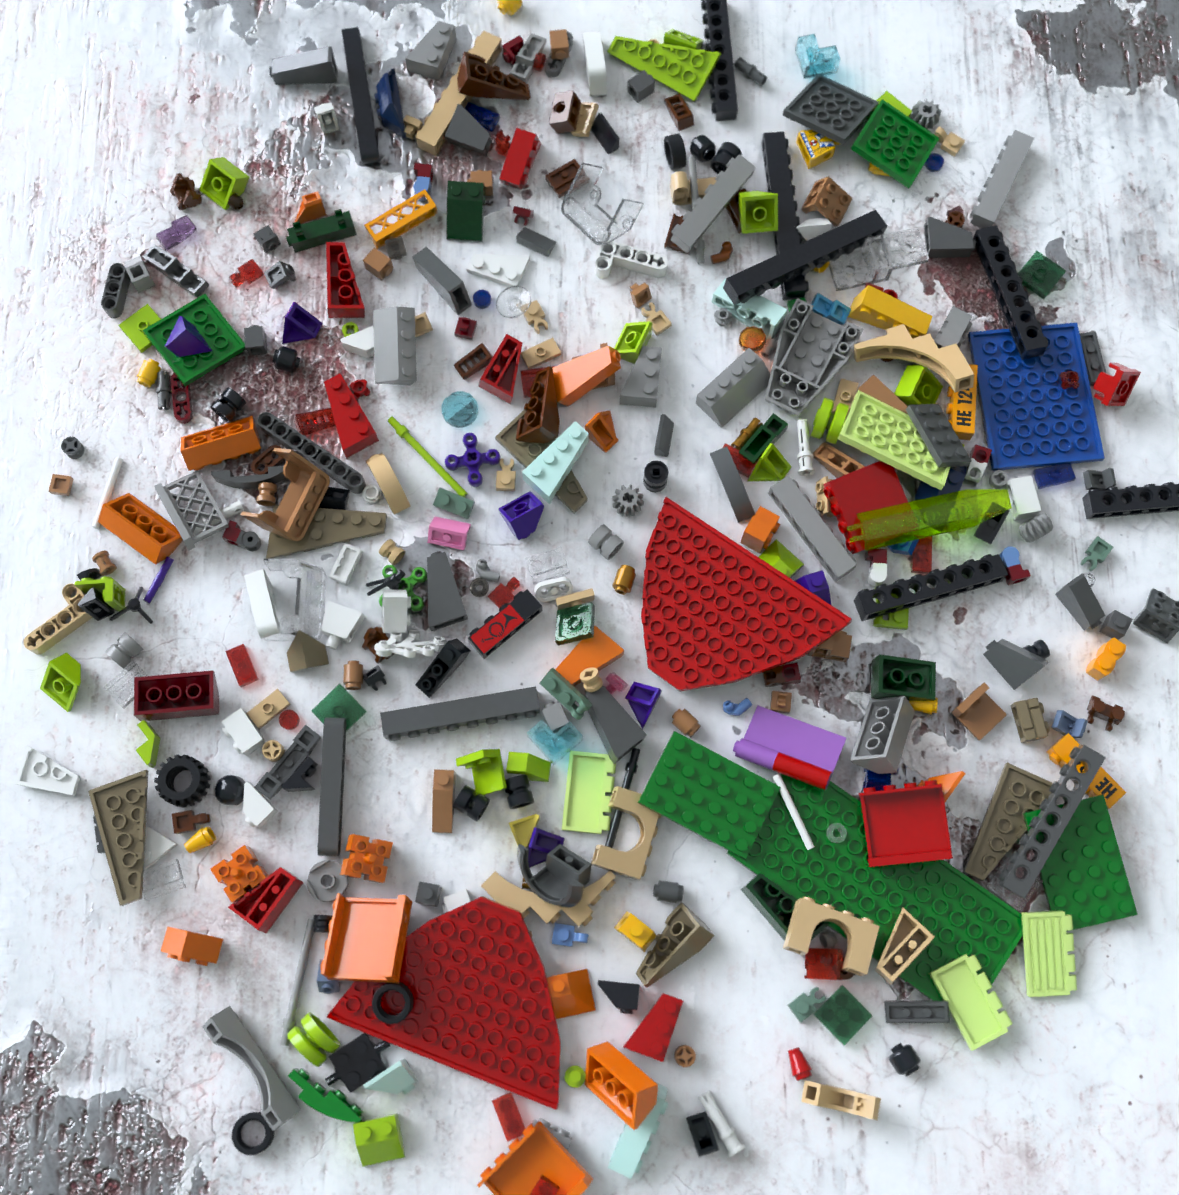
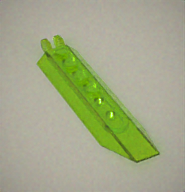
M966 489L857 513L860 524L847 526V530L855 531L861 528L862 535L853 536L850 538V543L864 540L865 551L974 527L1011 509L1012 506L1007 489Z

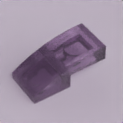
M185 215L172 221L170 228L157 233L156 239L167 251L187 239L197 228L189 217Z

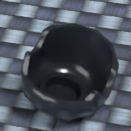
M235 775L222 777L215 786L216 799L226 805L240 804L244 798V784L246 782L241 777Z

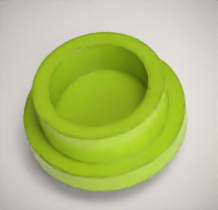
M579 1066L569 1067L565 1072L566 1083L570 1087H580L585 1081L584 1070Z

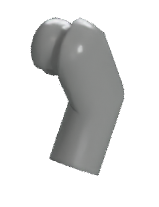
M779 337L767 341L761 352L763 357L768 358L772 351L776 350Z
M478 560L476 570L479 576L484 580L499 582L500 573L490 571L486 560Z

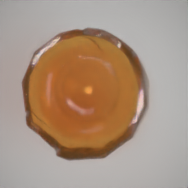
M746 327L740 333L739 345L743 351L750 348L755 353H758L766 344V335L762 328Z

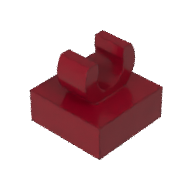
M514 206L513 213L518 214L514 218V223H518L519 218L522 217L524 218L523 225L527 226L529 223L528 217L533 218L534 210Z
M459 317L454 332L455 336L473 340L477 321L466 317Z

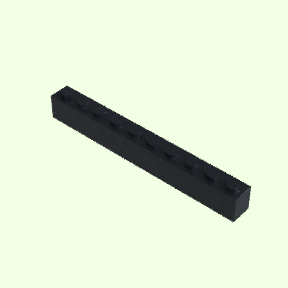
M784 131L763 133L761 142L767 190L769 193L778 194V231H773L776 255L802 243V234L796 228L800 225L799 216L796 217L797 201H794L793 198L795 196V186L791 183L793 171L789 169L791 156L787 154L789 143L788 138L785 139ZM802 274L796 276L790 282L786 281L780 284L782 300L804 298L809 290L808 281H805V276Z
M877 210L871 211L726 278L723 289L734 305L745 303L751 297L760 296L766 290L775 289L781 283L790 282L796 276L805 275L811 269L820 268L826 262L837 260L841 255H848L858 247L863 248L873 240H880L884 236L887 224Z

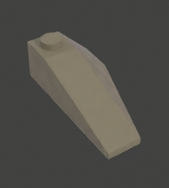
M683 902L667 917L665 921L666 927L662 934H658L655 938L657 943L653 950L646 954L636 972V975L645 987H649L700 952L714 937V934L706 924Z

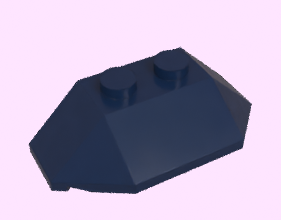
M391 68L384 73L376 85L375 102L380 106V108H377L378 119H382L384 127L398 136L406 138L395 68Z
M967 466L950 467L945 486L942 490L932 487L923 481L920 482L914 499L925 525L940 531L943 530L966 476Z

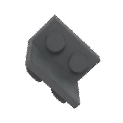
M1152 588L1144 609L1134 619L1133 624L1168 644L1179 631V601H1175L1166 596L1165 593Z

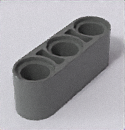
M115 263L110 266L101 300V306L110 318H118L122 315L131 281L125 266L121 263Z

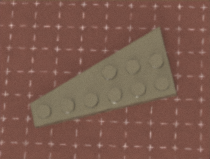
M524 409L495 436V440L527 468L556 439L545 444L517 441L518 422L521 418H524L526 412ZM571 469L555 496L575 514L588 501V498Z
M274 505L273 513L276 512L279 505ZM318 508L304 537L300 541H292L270 532L266 559L272 560L275 557H285L301 551L307 552L332 546L335 543H345L361 537L367 538L384 534L387 514Z
M1005 763L963 873L980 881H983L990 874L1002 857L1027 830L1023 813L1039 809L1042 801L1045 798L1048 799L1051 794L1049 789L1053 784L1052 782L1010 763Z
M148 770L88 791L120 906H125L142 899Z

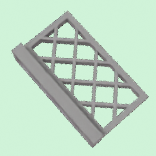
M198 470L165 486H162L161 483L154 486L188 551L195 548V543L229 527ZM195 478L198 479L196 486L188 485L189 481ZM176 487L181 488L178 495L170 493V490ZM186 489L193 491L191 497L183 496ZM198 492L206 493L203 500L196 498ZM181 500L189 501L186 508L178 507ZM193 502L201 504L198 511L190 509ZM206 505L213 506L211 513L203 512ZM188 513L196 515L193 522L185 520ZM201 516L209 518L206 524L198 523ZM213 519H218L222 521V523L217 526H211ZM196 527L204 528L202 533L194 536L193 532Z

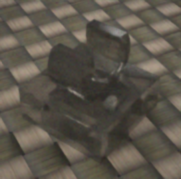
M402 236L384 241L390 259L395 258L397 260L407 255Z

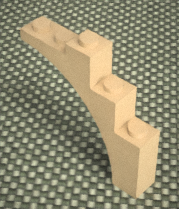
M902 324L886 329V335L854 344V359L856 362L881 358L906 360L925 366L939 374L948 382L954 392L973 387L974 373L957 343L938 348L931 334L912 339L907 328Z
M496 871L481 887L496 902L520 911L523 919L530 913L528 909L531 907L547 925L550 922L554 924L561 917L559 912L562 910L578 927L581 925L585 927L593 919L591 916L593 911L588 906L590 904L594 906L602 898L599 894L604 889L608 891L616 883L614 881L616 876L609 871L598 881L585 887L581 901L573 907H560L542 900L534 892L521 889L506 881Z

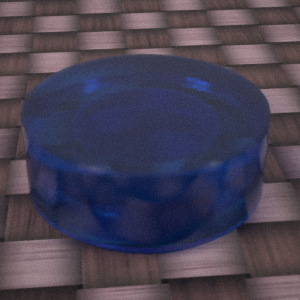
M932 153L926 160L925 166L931 172H938L943 167L944 159L940 154Z
M486 290L476 291L473 295L474 305L480 309L489 307L491 304L490 293Z

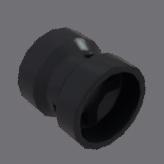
M1043 640L1034 642L1032 646L1027 645L1023 647V649L1044 659L1050 656L1049 648Z

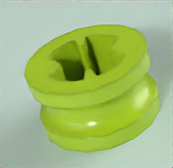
M348 322L342 327L344 337L352 335L351 333L348 334L347 330L349 329L351 331L353 329L354 333L359 332L358 326L353 322Z

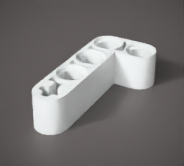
M600 32L583 33L589 96L607 95L606 66Z
M606 240L600 245L595 260V275L600 279L609 277L614 265L661 278L667 273L668 259L661 254Z
M261 569L244 575L260 638L281 633L272 598L274 590L265 570Z

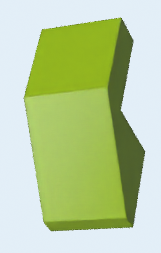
M143 720L137 725L148 741L138 747L136 751L145 764L153 768L156 766L161 738L152 726Z
M509 752L507 773L525 774L528 776L529 781L549 782L551 762L529 753Z

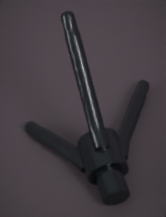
M399 570L388 578L366 583L367 587L381 584L369 591L367 595L370 596L386 586L392 590H398L399 584L402 582L401 579L406 574L404 571Z
M143 587L138 589L135 598L131 599L124 609L114 614L109 620L113 621L131 610L132 612H139L152 624L153 620L141 609L139 602Z

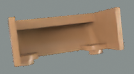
M274 448L273 452L286 460L283 474L291 481L275 513L267 510L260 514L242 511L240 515L264 530L292 541H300L304 537L329 487L330 479L325 472L292 449Z

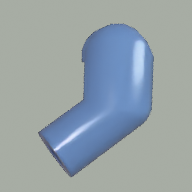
M745 698L739 704L728 700L723 703V710L729 715L739 716L750 708L752 703L748 698Z

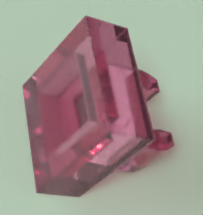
M615 672L610 673L606 677V680L610 683L606 689L610 694H613L616 690L619 692L624 691L628 686Z

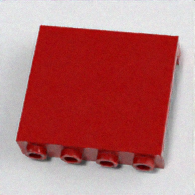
M875 462L823 484L824 494L831 503V511L839 522L838 528L844 534L846 547L852 554L918 527L894 467L885 462Z
M937 780L924 781L925 785L917 786L916 782L905 783L904 788H896V785L883 786L884 790L878 791L875 790V787L863 788V792H860L859 796L863 813L869 867L953 859L942 783L937 784Z

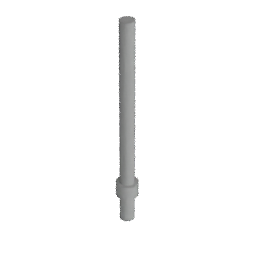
M689 156L692 208L694 209L693 205L699 198L695 156ZM701 236L694 245L698 264L705 263L703 250L705 249V241Z
M308 919L288 1012L282 1024L284 1030L280 1045L289 1046L290 1040L287 1034L296 1024L294 1018L312 942V929L315 926V920Z

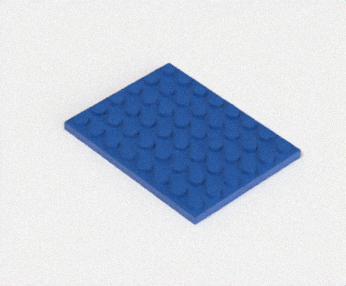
M1077 323L1041 326L1042 333L1048 340V347L1042 356L1025 360L1021 359L1009 329L969 332L968 340L973 365H978L977 390L988 449L992 450L990 454L992 471L1097 462L1105 459Z

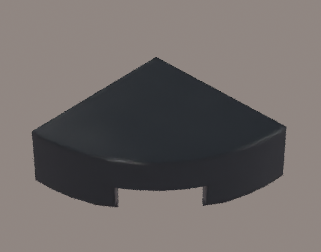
M97 568L88 569L77 574L80 581L82 578L96 580L102 575Z

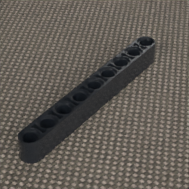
M359 27L341 29L362 164L380 162Z

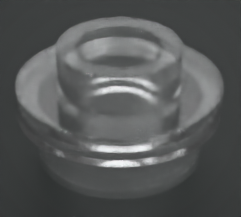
M833 823L827 828L826 835L831 842L841 843L846 839L847 830L842 824ZM834 830L839 831V837L833 835Z

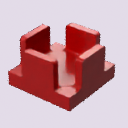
M1110 363L1109 367L1117 371L1114 376L1100 372L1093 388L1101 393H1095L1094 398L1102 401L1101 403L1106 406H1125L1141 372L1119 363Z

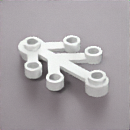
M409 630L408 637L401 643L395 644L402 640V633H390V639L379 641V643L375 644L374 649L376 654L382 657L391 656L392 653L408 658L416 657V653L433 656L435 651L440 652L447 641H445V637L435 636L432 641L414 642L420 639V631Z

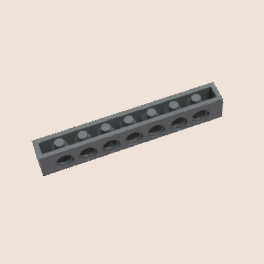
M1078 745V747L1075 746L1069 755L1071 757L1069 763L1064 764L1059 772L1061 776L1058 782L1055 781L1049 789L1051 794L1048 799L1045 798L1039 807L1041 809L1039 815L1034 816L1029 824L1031 828L1028 834L1025 833L1019 841L1021 846L1017 852L1014 851L1009 858V862H1011L1009 867L1004 869L999 876V885L1025 899L1106 758L1086 745ZM1079 762L1084 765L1082 773H1079L1076 769ZM1069 779L1074 782V788L1071 791L1066 786ZM1058 797H1062L1064 800L1062 808H1059L1056 804ZM1049 814L1054 817V823L1051 826L1046 822V817ZM1038 832H1042L1044 835V840L1041 843H1038L1036 840ZM1029 849L1034 852V858L1030 861L1026 858V852ZM1018 867H1022L1024 870V875L1021 878H1018L1015 874Z

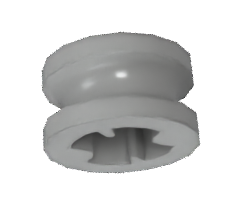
M1002 470L994 471L989 477V484L995 489L1004 487L1008 481L1007 474ZM999 476L1001 477L1000 480L1002 481L1000 483H997V479L994 480V478Z

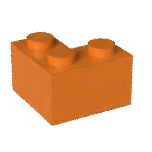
M760 506L744 530L740 543L758 553H761L763 548L767 549L773 535L776 534L780 527L778 523L780 516Z
M167 927L161 951L168 953V958L189 963L191 959H195L196 964L208 966L209 962L217 964L223 939Z

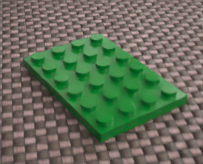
M674 731L637 803L731 853L746 859L780 787Z
M1104 795L1082 799L1039 873L1049 910H1062L1065 914L1072 915L1073 930L1138 915ZM1060 804V805H1057V806H1058L1059 808H1062V807L1064 806V804ZM1041 809L1023 813L1028 832L1031 828L1029 826L1034 816L1039 815ZM1051 814L1046 817L1048 825L1051 826L1054 823V817ZM1038 832L1036 835L1038 843L1044 840L1042 832Z

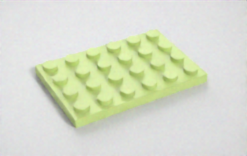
M858 390L838 440L932 487L942 490L945 486L950 467L938 468L909 415Z

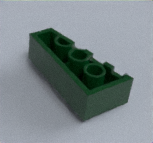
M759 873L741 891L785 941L797 899L787 894L781 887ZM826 921L820 922L815 927L811 940L830 923Z

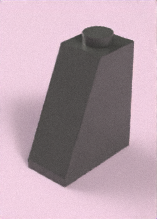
M458 104L445 134L448 143L487 156L488 152H491L493 148L491 135L462 105Z
M927 217L924 224L926 258L970 257L976 247V241L973 239L972 232L933 217Z
M1083 573L1067 583L1055 594L1083 630L1089 627L1093 630L1102 623L1100 619L1105 614Z
M1004 639L998 642L993 640L986 646L987 651L983 654L1013 690L1017 689L1049 663L1046 659Z

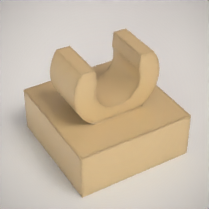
M406 114L403 120L406 127L404 132L407 133L406 137L413 139L418 130L422 129L423 123Z

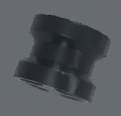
M314 915L315 926L312 932L329 933V922L332 920V916Z

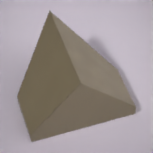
M298 630L287 651L290 672L329 664L326 646Z

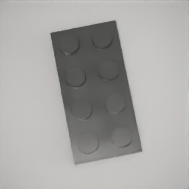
M919 404L907 407L906 412L938 468L968 466L972 460L939 404Z

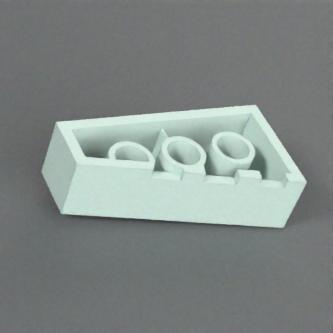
M575 421L522 471L523 480L549 504L588 444L589 433Z

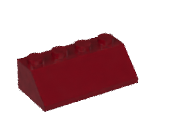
M214 671L134 677V716L140 721L219 715V692Z

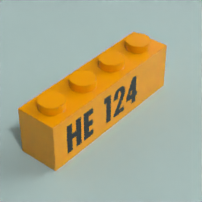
M969 364L974 373L972 388L954 392L951 386H949L947 390V397H950V401L946 407V414H949L948 421L961 440H970L975 433L978 365Z
M1068 733L1062 736L1046 752L1049 754L1050 760L1062 768L1064 764L1069 763L1071 759L1069 755L1072 749L1080 744ZM1081 762L1076 766L1079 773L1084 771V765ZM1100 767L1085 794L1089 797L1104 795L1107 809H1110L1126 792Z

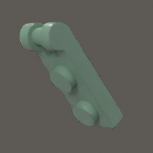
M554 668L550 669L539 683L568 709L576 720H580L584 716V712L588 711L592 706L591 702Z

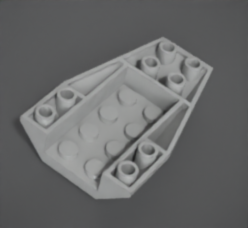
M799 298L796 299L781 328L765 396V401L796 416L800 415L845 365L854 349V344L858 342L864 330L850 322H846L845 326H842L812 312L813 305Z

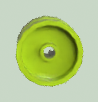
M824 397L821 407L817 410L810 437L820 439L825 429H827L826 442L835 445L843 427L849 405L839 403L835 412L832 413L834 402Z
M308 1012L301 1019L303 1028L295 1026L287 1034V1037L310 1063L320 1067L327 1060L325 1051L334 1053L341 1044L333 1032L318 1017Z

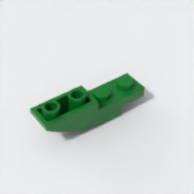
M298 1068L293 1069L288 1075L289 1078L303 1089L298 1098L316 1111L347 1122L359 1123L365 1118L362 1115L363 1111L354 1103L353 1105L346 1101L347 1096L339 1089L335 1091L333 1089L328 1094H325L326 1089L318 1082L314 1084L309 1079L311 1075L303 1068L300 1070Z

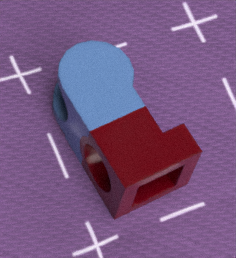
M414 163L415 177H417V181L413 185L414 193L417 194L425 189L430 196L434 175L433 167L431 164ZM423 196L418 200L425 201L427 199Z
M1012 546L1005 548L1000 554L1008 573L1005 577L1007 585L1026 581L1031 576L1028 569H1022L1019 561V551Z

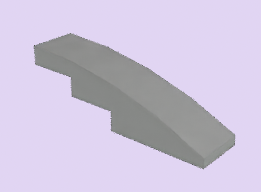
M531 33L519 51L517 61L509 74L528 83L547 39Z

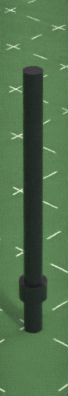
M632 749L630 760L626 763V774L622 788L630 789L634 773L636 774L638 768L636 764L640 749ZM615 809L605 846L613 848L623 813Z

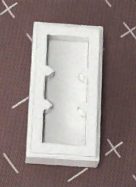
M345 543L329 578L348 585L363 550Z

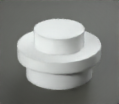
M373 484L366 486L362 492L364 500L369 503L377 502L381 498L380 488Z

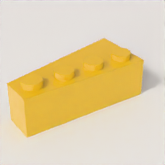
M870 285L853 299L850 307L851 311L848 315L849 318L884 330L904 324L912 339L927 334L933 317Z

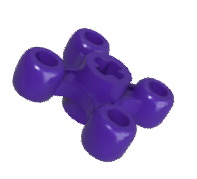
M466 433L463 437V444L467 449L463 456L448 455L445 458V466L450 471H455L459 467H466L469 470V484L472 487H479L483 482L479 468L485 463L497 465L500 462V453L496 449H490L486 453L478 452L476 450L478 443L476 435Z

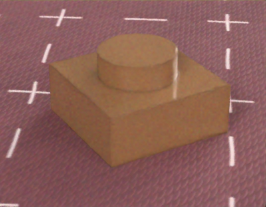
M53 474L48 492L55 495L70 496L74 479L71 476Z

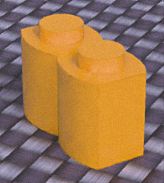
M1115 637L1107 641L1098 649L1096 658L1088 664L1086 673L1097 681L1110 674L1116 665V661L1124 655L1126 645Z

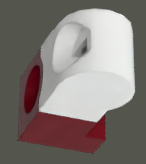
M975 445L971 449L970 459L972 461L967 466L964 479L976 483L980 482L986 469L991 449Z
M868 548L865 552V561H870V573L867 579L871 586L877 587L883 584L887 578V549Z

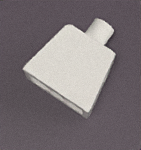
M327 601L321 627L322 633L329 636L325 646L336 650L339 641L350 643L365 618L363 613Z

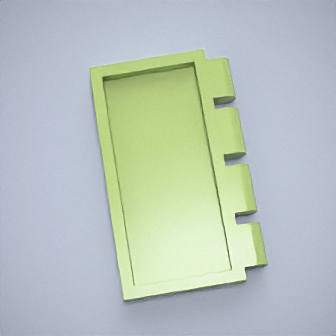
M570 751L562 821L563 831L592 834L610 831L611 817L603 816V813L612 812V808L608 807L611 796H605V793L613 792L615 777L607 776V773L615 774L616 763L614 764L608 754Z
M1062 910L1022 912L1027 996L1070 995V991L1077 990L1076 975L1069 974V972L1076 971L1075 954H1068L1067 952L1074 951L1073 933H1066V930H1073L1072 915L1065 914Z
M964 954L930 972L929 975L942 999L948 1000L949 1012L969 1049L973 1051L1007 1033V1027L1013 1023L1006 1010L998 1013L997 1010L1003 1007L995 991L987 993V990L992 988V985L985 972L976 973L982 967L975 954L970 957Z

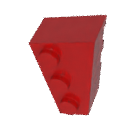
M516 128L499 177L501 183L521 190L523 185H526L529 171L541 146L537 134Z
M508 334L505 335L481 376L478 387L511 404L523 344L521 341Z
M662 993L623 1047L663 1062L683 1000Z

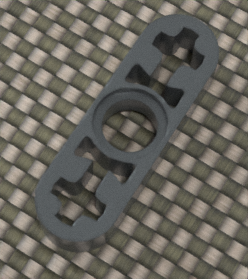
M567 31L570 52L573 46V35ZM550 52L545 63L546 75L557 77L567 58L560 60L552 59Z

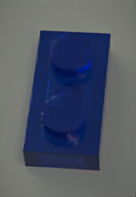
M468 102L465 109L484 129L493 132L500 119V114Z

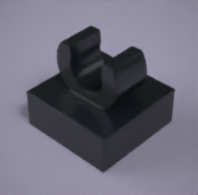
M378 665L363 675L367 685H371L375 691L378 690L375 685L377 681H382L384 685L387 684L384 679L385 674Z

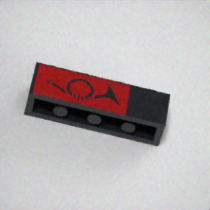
M528 589L524 592H518L511 603L502 605L495 616H489L484 621L483 626L477 627L469 633V643L483 659L488 657L543 611L542 605Z

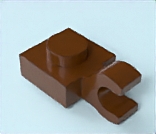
M193 810L173 813L174 834L196 831V824L210 822V814L194 815Z

